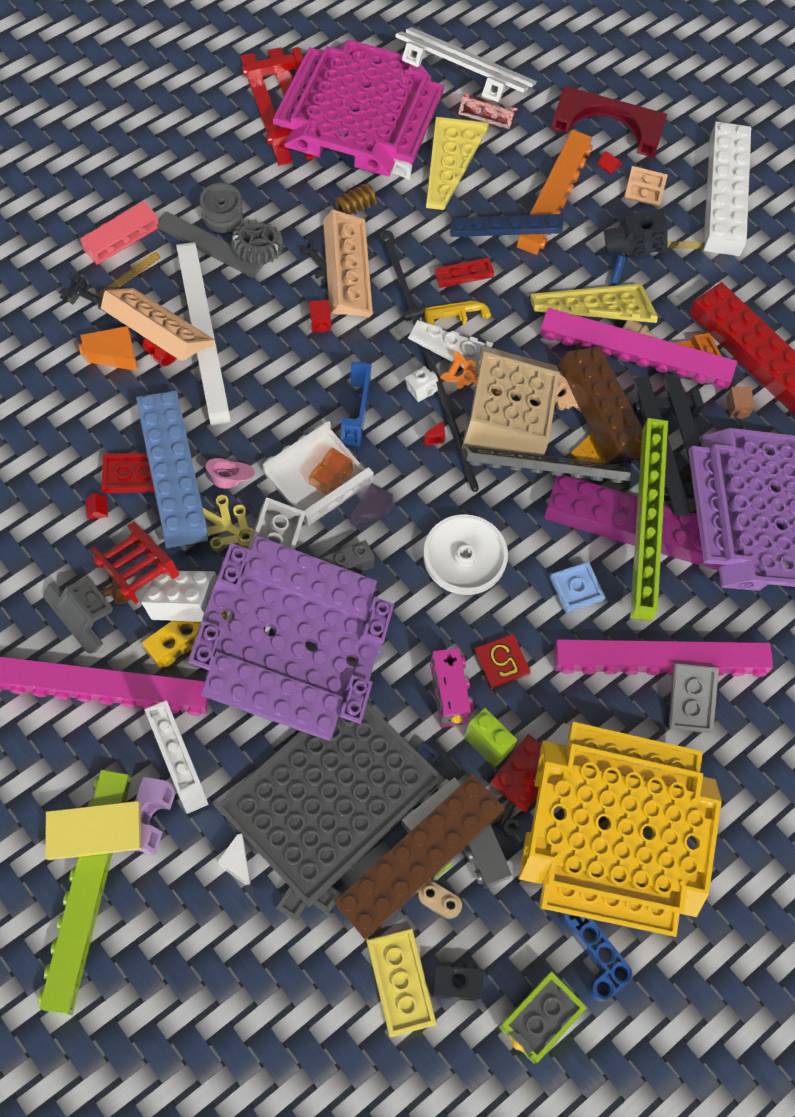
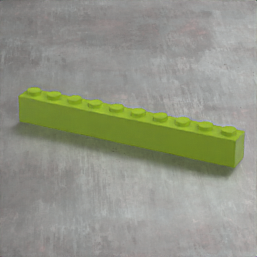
M647 418L642 429L630 613L631 619L652 621L658 612L668 421Z
M101 770L100 776L95 778L93 789L96 791L94 799H90L88 807L126 803L131 783L129 775ZM113 853L76 857L78 858L76 868H72L69 878L70 882H72L70 891H66L63 905L66 906L64 914L59 916L57 923L59 934L57 939L53 940L51 946L53 957L51 964H47L44 973V979H47L46 984L38 995L37 1003L40 1004L39 1009L43 1011L73 1015Z

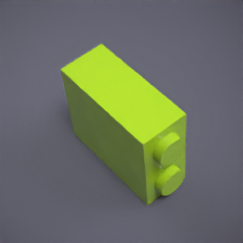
M486 708L469 722L464 738L495 769L511 754L517 742V739Z

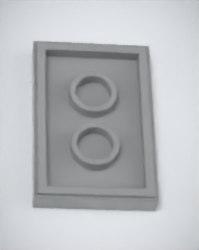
M674 663L668 722L669 729L713 733L719 668Z

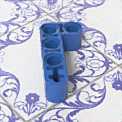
M562 913L561 921L602 972L590 985L589 992L591 997L599 1002L611 998L632 979L631 967L592 919L577 916L571 921L569 914ZM582 922H584L585 925H583L578 930L576 927L579 926ZM584 930H590L593 933V941H587L584 938ZM600 949H605L608 952V961H604L599 957ZM616 968L623 970L625 975L623 981L615 977L614 972ZM598 983L606 986L607 994L605 996H601L597 992Z

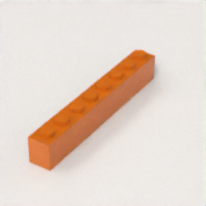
M575 130L571 131L530 215L561 214L559 210L565 207L567 202L566 195L571 194L574 187L572 183L573 181L577 182L580 175L579 169L584 168L587 160L585 156H589L592 151L593 145H590L591 136ZM551 234L519 235L517 248L538 255L540 249L545 248L548 240L546 236Z

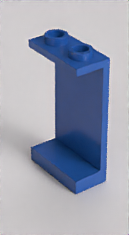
M365 362L351 363L350 386L361 387L364 390L359 420L342 418L341 442L344 445L361 447L371 385L372 364Z

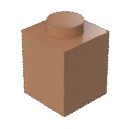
M731 387L726 396L729 416L739 419L749 417L755 408L751 387Z

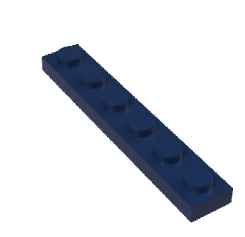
M564 215L452 218L450 235L451 237L560 234L563 233Z

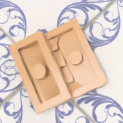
M632 166L624 198L660 207L667 174Z

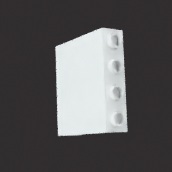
M329 421L318 425L308 435L301 436L293 445L284 447L279 454L269 457L263 464L265 476L289 505L306 512L303 522L307 526L373 483L374 473L369 467L364 469L331 430V423Z

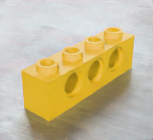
M227 611L222 612L223 619H225ZM171 621L144 640L142 646L159 669L167 667L181 653L185 654L192 649L201 622ZM186 629L193 630L189 635L182 634ZM168 642L175 643L171 648L164 647Z

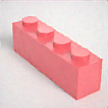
M143 201L80 238L83 250L98 265L158 229V217Z

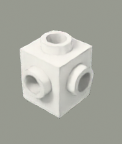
M426 366L405 377L408 391L417 402L438 391L436 383L438 378Z

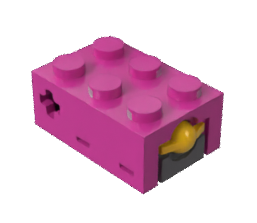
M459 648L433 651L430 669L441 728L467 724L468 718L471 717V710H474L473 699L468 697L467 689H470L469 678L464 676L463 668H466L465 657L460 655Z

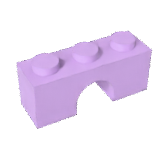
M143 777L141 785L138 787L135 801H139L141 805V850L134 851L156 854L163 832L150 824V820L157 810H170L176 788L168 781Z

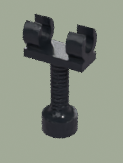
M73 274L70 277V280H72L71 284L74 286L72 291L62 288L58 293L61 294L60 298L62 300L70 302L72 305L81 296L98 304V308L102 310L103 296L99 297L86 291L85 288L88 286L86 279L78 274Z

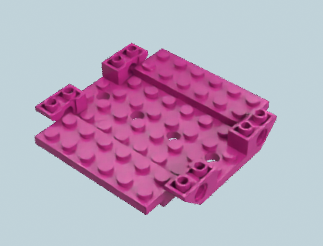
M349 39L334 48L326 46L324 51L309 47L273 118V124L293 130L285 142L286 148L320 157L324 147L355 156L354 167L390 177L395 165L393 158L414 163L444 91V85L432 82L431 76L422 65L416 67L402 61L403 54Z

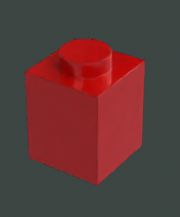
M329 300L309 301L311 331H331Z

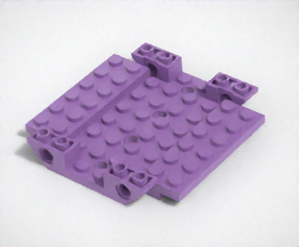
M735 428L702 435L700 437L702 447L691 446L688 452L703 562L725 565L719 567L721 588L760 591L768 584L795 587V436ZM764 449L771 453V456L766 454ZM770 485L777 490V493L771 489ZM776 522L783 527V530L777 527ZM783 561L789 565V569L784 567Z
M255 536L251 550L230 543L188 663L208 670L200 696L330 741L338 715L358 724L362 722L373 683L369 680L378 648L385 640L394 604L377 597L372 599L377 583L376 580L260 536ZM222 612H230L233 620H224ZM271 627L274 630L275 635H266L264 633V628ZM305 643H314L316 650H307ZM353 657L357 665L350 666L346 658Z

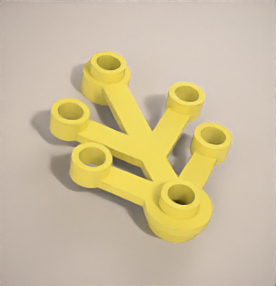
M220 495L216 498V505L220 509L222 518L203 508L205 519L215 524V526L207 527L208 536L224 532L232 534V536L225 538H212L210 542L212 550L220 551L223 549V546L230 545V543H238L242 547H248L253 529L247 525L245 517L246 508L243 505H236L233 509L234 516L239 522V528L231 522L228 510L229 501L225 495ZM225 500L226 503L220 504L219 501ZM243 510V513L237 514L236 511ZM246 535L250 537L248 540L242 539ZM215 542L221 543L219 546L213 545Z

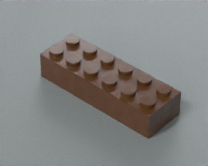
M601 347L568 351L558 366L567 380L572 394L607 463L639 458L641 456L643 428Z

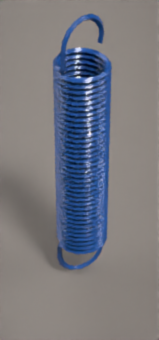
M619 254L609 286H618L625 262V258L619 256Z

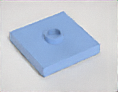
M589 561L550 574L551 582L566 614L604 601L606 598Z

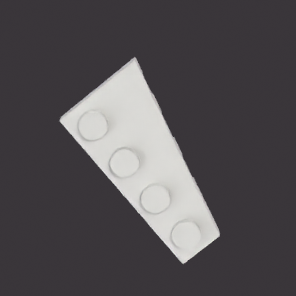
M418 320L408 339L451 362L454 361L453 352L458 351L466 361H475L476 375H478L480 368L478 360L481 346L491 348L493 343L488 341L486 343L477 341L478 338L471 336L469 338L460 336L455 331L446 332L441 327Z

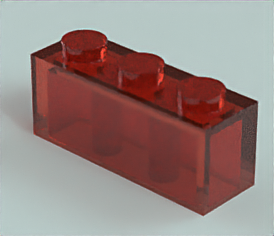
M465 94L462 97L458 114L510 129L513 126L517 108Z

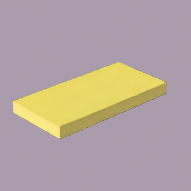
M139 801L46 812L45 859L47 860L141 850V805Z
M410 928L366 940L389 1037L437 1025L413 929Z

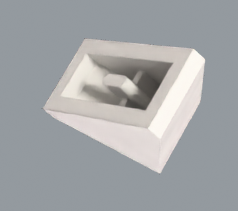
M237 834L219 859L218 864L242 883L248 885L250 884L244 839L242 834Z

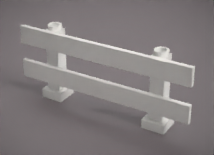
M415 28L406 29V33L402 31L396 33L395 37L407 42L402 61L419 67L423 58L436 54L488 77L482 96L499 102L502 94L510 88L524 93L528 90L529 86L533 87L536 85L537 81Z

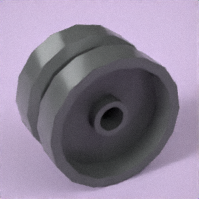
M227 183L211 184L203 190L200 195V207L204 225L217 233H227L235 230L243 220L240 192L234 186Z

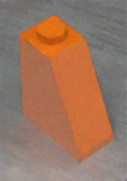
M128 326L80 335L82 343L78 344L80 354L85 355L88 363L133 371L138 370Z

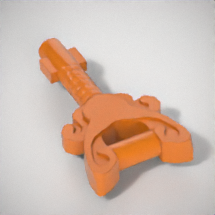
M454 351L452 365L448 372L441 374L440 378L445 381L456 382V387L459 389L463 388L464 385H470L472 382L477 384L478 376H476L477 371L474 368L476 365L475 361H466L458 351ZM462 364L464 366L463 373L457 377L455 374ZM491 390L493 395L500 396L498 390Z

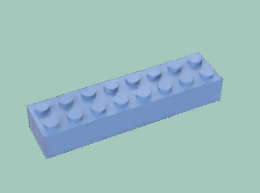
M177 391L136 397L165 547L171 548L208 541L207 526Z

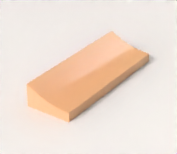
M332 209L323 220L330 315L347 314L369 318L373 311L365 219Z
M134 288L105 290L101 305L102 310L182 362L193 354L214 345L215 339Z

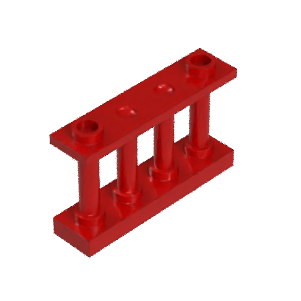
M132 522L127 526L131 532L128 535L129 538L104 554H101L95 547L91 550L95 555L92 559L99 569L103 567L120 586L119 590L126 600L130 598L137 604L139 601L134 594L136 590L161 574H167L173 580L179 576V573L169 556L135 522ZM132 545H138L137 548L114 563L110 564L108 562ZM147 554L146 558H144L134 566L130 567L123 573L119 574L117 572V570L121 569L122 567H124L140 555ZM156 564L157 567L131 584L126 582L149 565Z

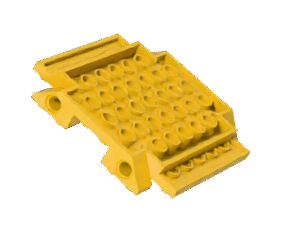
M577 722L570 723L566 747L565 745L543 740L534 785L539 787L532 830L531 832H526L518 877L520 880L539 884L543 882L539 908L673 937L677 936L680 914L697 917L709 895L722 802L716 780L703 777V773H700L703 751ZM557 806L564 810V817L561 820H557L553 814ZM602 816L606 817L609 822L608 828L602 830L598 825V821ZM646 826H649L653 831V835L649 840L643 836V829ZM690 836L696 839V847L694 849H690L687 845V839Z

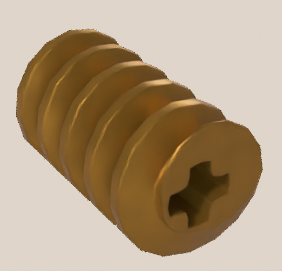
M368 183L362 184L360 188L356 187L354 191L350 190L347 194L344 193L341 197L337 196L335 198L337 211L351 215V211L355 215L358 214L357 208L361 212L364 211V206L369 209L370 202L374 206L377 204L375 193Z

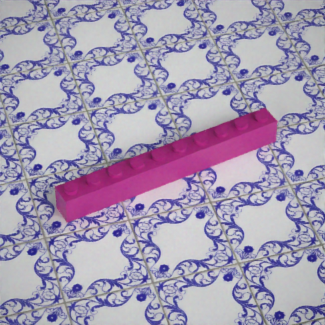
M547 308L540 331V336L549 341L558 340L564 345H575L581 349L601 347L606 357L614 356L620 361L635 362L638 366L656 368L657 371L662 373L679 374L680 378L688 377L700 384L709 383L718 389H728L737 365V361L551 308Z
M557 640L554 645L555 671H561L563 674H572L575 671L583 672V674L604 672V674L613 675L617 672H625L627 675H636L642 672L647 673V675L668 673V675L673 676L674 663L717 667L719 668L718 676L732 674V676L739 677L745 674H753L754 677H762L773 668L770 643Z
M0 657V692L4 689L10 690L14 694L29 692L38 697L54 695L55 698L61 700H68V697L77 698L81 702L95 700L104 705L120 703L124 707L134 708L136 705L143 706L144 709L167 700L172 713L186 711L194 716H200L201 713L207 714L209 698L200 696L205 681Z

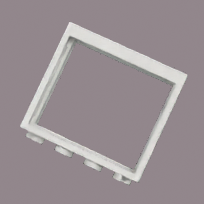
M167 700L144 709L186 813L188 814L208 805Z

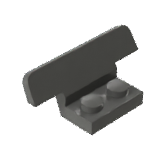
M88 576L66 587L64 592L59 589L55 582L48 584L43 594L46 602L85 651L89 654L95 653L103 645V642L91 627L95 621L110 614L113 607Z

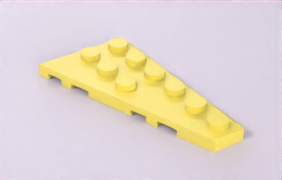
M436 117L426 208L445 210L485 136L489 123Z
M641 283L535 293L530 296L531 304L536 312H546L547 308L578 316L657 323L658 318Z

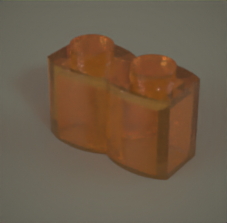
M331 448L308 477L309 484L325 495H328L342 485L340 482L344 478L350 477L354 470L353 460L338 450Z

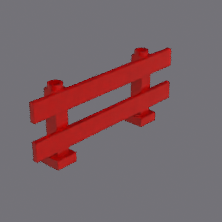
M281 47L268 50L269 59L259 61L256 60L254 53L240 56L243 64V75L248 78L267 132V143L272 146L278 166L293 163L290 152L285 147V142L293 130L281 128L273 124V118L276 113L262 76L276 74L282 94L285 96L293 80L290 70L296 69L297 72L303 60L299 47L292 48V54L288 55L283 54ZM304 153L306 160L318 158V156Z

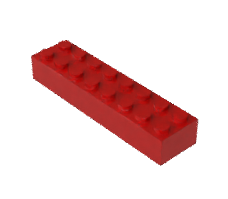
M720 282L694 301L689 315L795 416V350L724 283Z

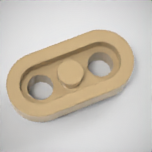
M429 882L418 892L419 901L444 918L453 919L461 912L462 902L460 898L434 882ZM433 890L434 896L428 897L426 891ZM453 902L455 905L454 909H448L446 903Z

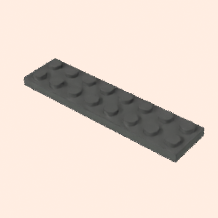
M463 446L462 450L466 461L475 466L487 463L490 464V467L502 468V465L510 466L511 470L516 471L528 468L534 473H542L544 470L551 471L550 474L557 476L569 473L571 477L583 478V475L591 476V479L603 481V478H610L615 483H623V480L630 481L631 478L629 470L622 465L470 446Z

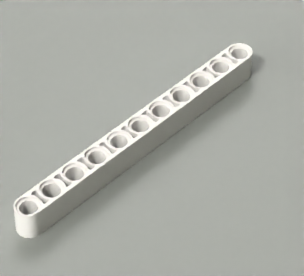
M196 243L177 244L191 325L214 339ZM214 342L213 347L197 352L211 426L231 422L216 344Z

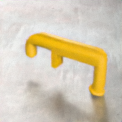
M467 301L426 308L424 310V318L426 323L435 325L434 319L459 316L460 321L463 324H467L466 312L481 310L484 319H488L491 313L488 306L484 303Z

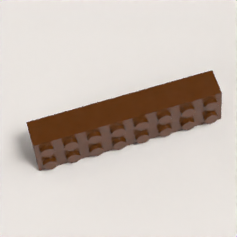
M472 774L345 891L334 904L361 936L368 940L505 812V808Z

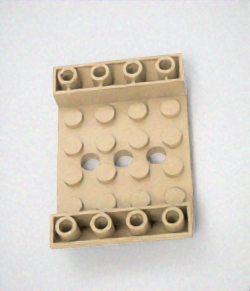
M482 345L478 360L480 368L469 425L465 430L462 449L463 446L544 456L549 442L560 372L557 366ZM491 390H498L500 392V396L493 395ZM510 395H517L520 401L512 400ZM530 400H536L539 406H533Z

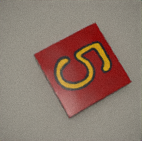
M514 634L474 648V653L490 689L528 676L531 673Z

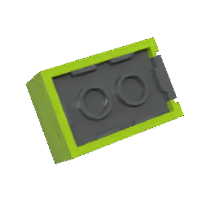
M550 972L503 1021L499 1028L512 1041L513 1047L520 1050L535 1064L541 1060L587 1007L553 972Z

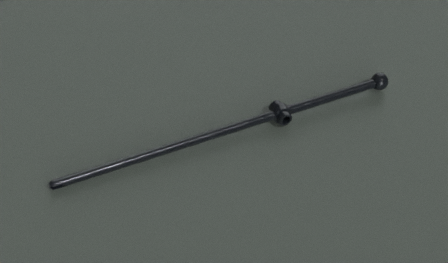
M385 230L380 234V241L386 245L408 308L403 311L406 322L412 321L415 326L417 320L420 321L419 318L425 316L421 305L417 307L414 305L393 245L394 234L389 230ZM421 346L430 372L433 371L438 378V382H436L437 393L471 490L477 492L479 486L471 464H469V461H466L462 454L463 441L431 350Z

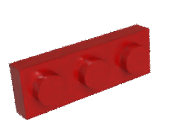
M485 258L435 268L434 274L439 288L493 278L494 270L490 259Z

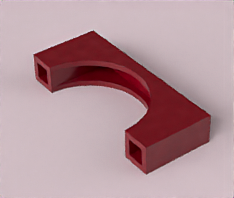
M564 86L551 130L568 134L572 126L584 118L591 116L611 117L624 123L633 132L637 140L638 154L654 158L667 114Z

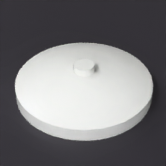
M455 515L440 521L429 532L424 545L423 558L428 574L440 587L456 594L473 595L490 589L500 580L507 565L508 549L500 531L487 520L473 515Z

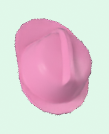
M221 458L211 459L206 462L205 466L207 472L210 473V481L215 486L224 489L235 487L239 482L247 481L255 475V470L250 465Z

